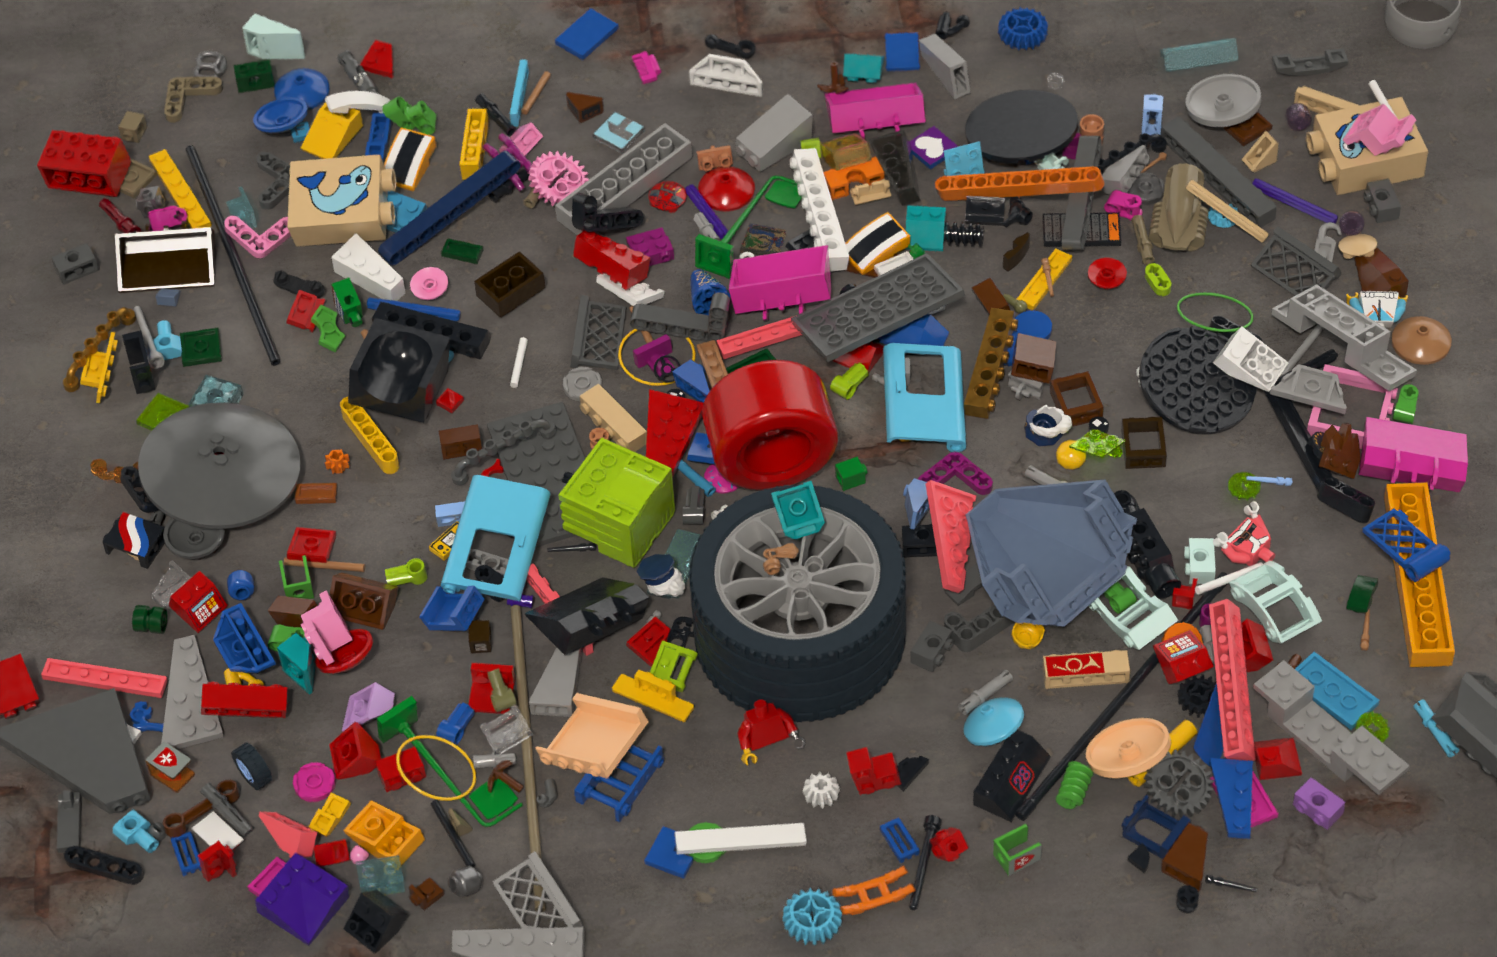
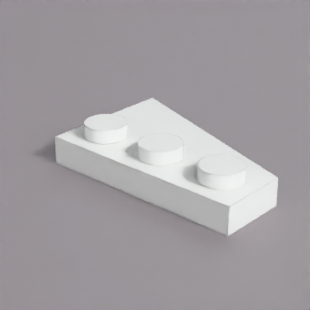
M608 274L597 275V283L630 303L633 307L636 304H648L664 298V290L657 289V291L649 289L648 284H636L625 290L620 282L614 283L611 281Z

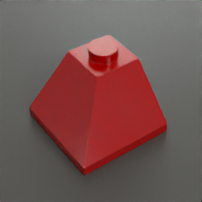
M358 722L351 724L329 744L335 776L338 780L369 774L376 768L375 761L381 759L378 744Z
M1294 737L1254 742L1255 763L1259 780L1302 776Z

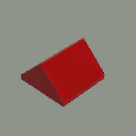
M871 341L837 357L833 361L849 369L855 363H861L868 370L869 374L883 355L884 346Z

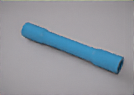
M681 459L677 469L689 478L695 486L704 489L707 497L712 496L716 488Z

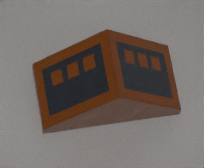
M571 92L566 93L567 107L579 123L585 122L604 112L602 97Z

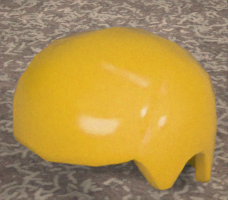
M1076 440L1062 442L1056 451L1057 463L1070 470L1081 467L1086 461L1084 446Z
M1023 622L1015 623L1011 632L1013 642L1022 649L1035 648L1043 639L1044 625Z

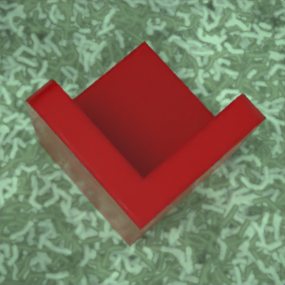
M1193 578L1192 587L1181 585L1180 588H1174L1172 606L1185 609L1193 607L1196 595L1195 587H1197L1198 579Z
M346 839L314 845L313 849L318 867L350 860Z

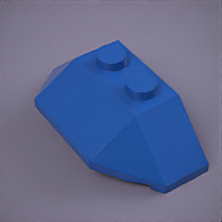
M926 314L877 339L883 344L902 343L944 346L949 336V331L931 314Z
M242 603L222 611L213 642L229 670L232 672L258 673L275 665L276 663Z

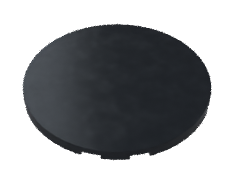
M1041 90L1006 92L984 101L971 112L965 124L966 139L968 144L980 141L982 156L987 159L1003 163H1018V161L1023 160L1033 162L1044 159L1045 155L1050 153L1056 154L1073 140L1078 130V116L1075 108L1069 101L1054 93Z
M1178 327L1162 333L1150 343L1141 359L1139 381L1147 402L1162 419L1187 432L1215 434L1233 428L1245 418L1253 405L1257 387L1229 376L1213 363L1229 339L1227 337L1200 327Z

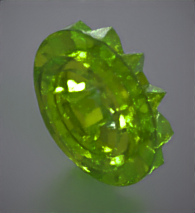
M1248 472L1236 473L1228 482V490L1231 491L1232 496H1237L1239 500L1246 498L1247 501L1251 497L1255 498L1260 493L1261 483L1246 480V476H1256ZM1242 482L1247 487V490H1244L1243 487H1241Z
M1374 711L1365 712L1358 718L1356 723V730L1363 726L1382 743L1388 738L1390 728L1387 724L1388 720L1382 717V713L1377 714ZM1374 723L1375 727L1380 728L1375 731V734L1372 728L1367 727Z

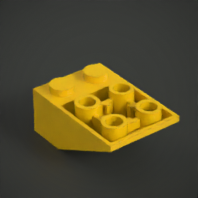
M325 102L319 109L301 146V150L322 159L336 158L363 127L361 112L355 108H349L347 114L333 113L329 111Z

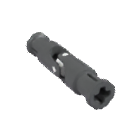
M351 51L341 52L337 57L338 62L344 66L346 74L353 80L359 91L379 94L377 87L365 73L358 61L354 60Z

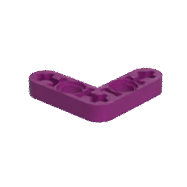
M959 452L949 453L918 478V480L925 482L933 480L944 484L956 475L980 495L989 494L993 488L992 478ZM943 470L946 472V474L943 476L936 475V471ZM970 470L975 474L973 476H966L964 472Z

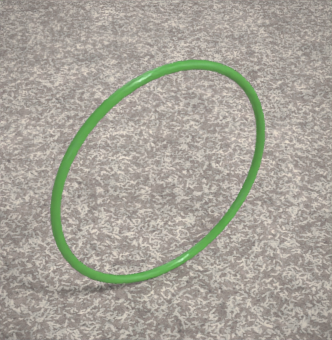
M1208 292L1193 293L1182 297L1177 303V311L1183 319L1197 327L1210 331L1235 332L1239 328L1216 329L1197 324L1182 314L1180 303L1183 300L1199 295L1226 298L1242 305L1250 313L1251 319L1248 324L1242 326L1243 328L1249 327L1254 320L1253 313L1248 306L1237 299L1222 294Z

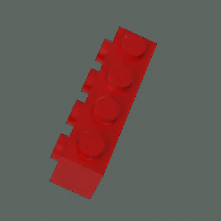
M218 682L202 684L201 715L286 718L287 687L279 684L262 686L257 683L240 685L234 682L228 685L219 684Z

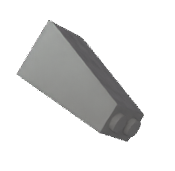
M787 94L736 137V152L739 156L746 159L752 167L761 172L793 153L795 149H800V140L812 139L813 115Z

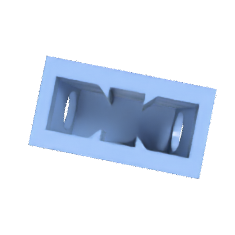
M1144 95L1142 134H1161L1162 95ZM1149 119H1155V124H1149Z

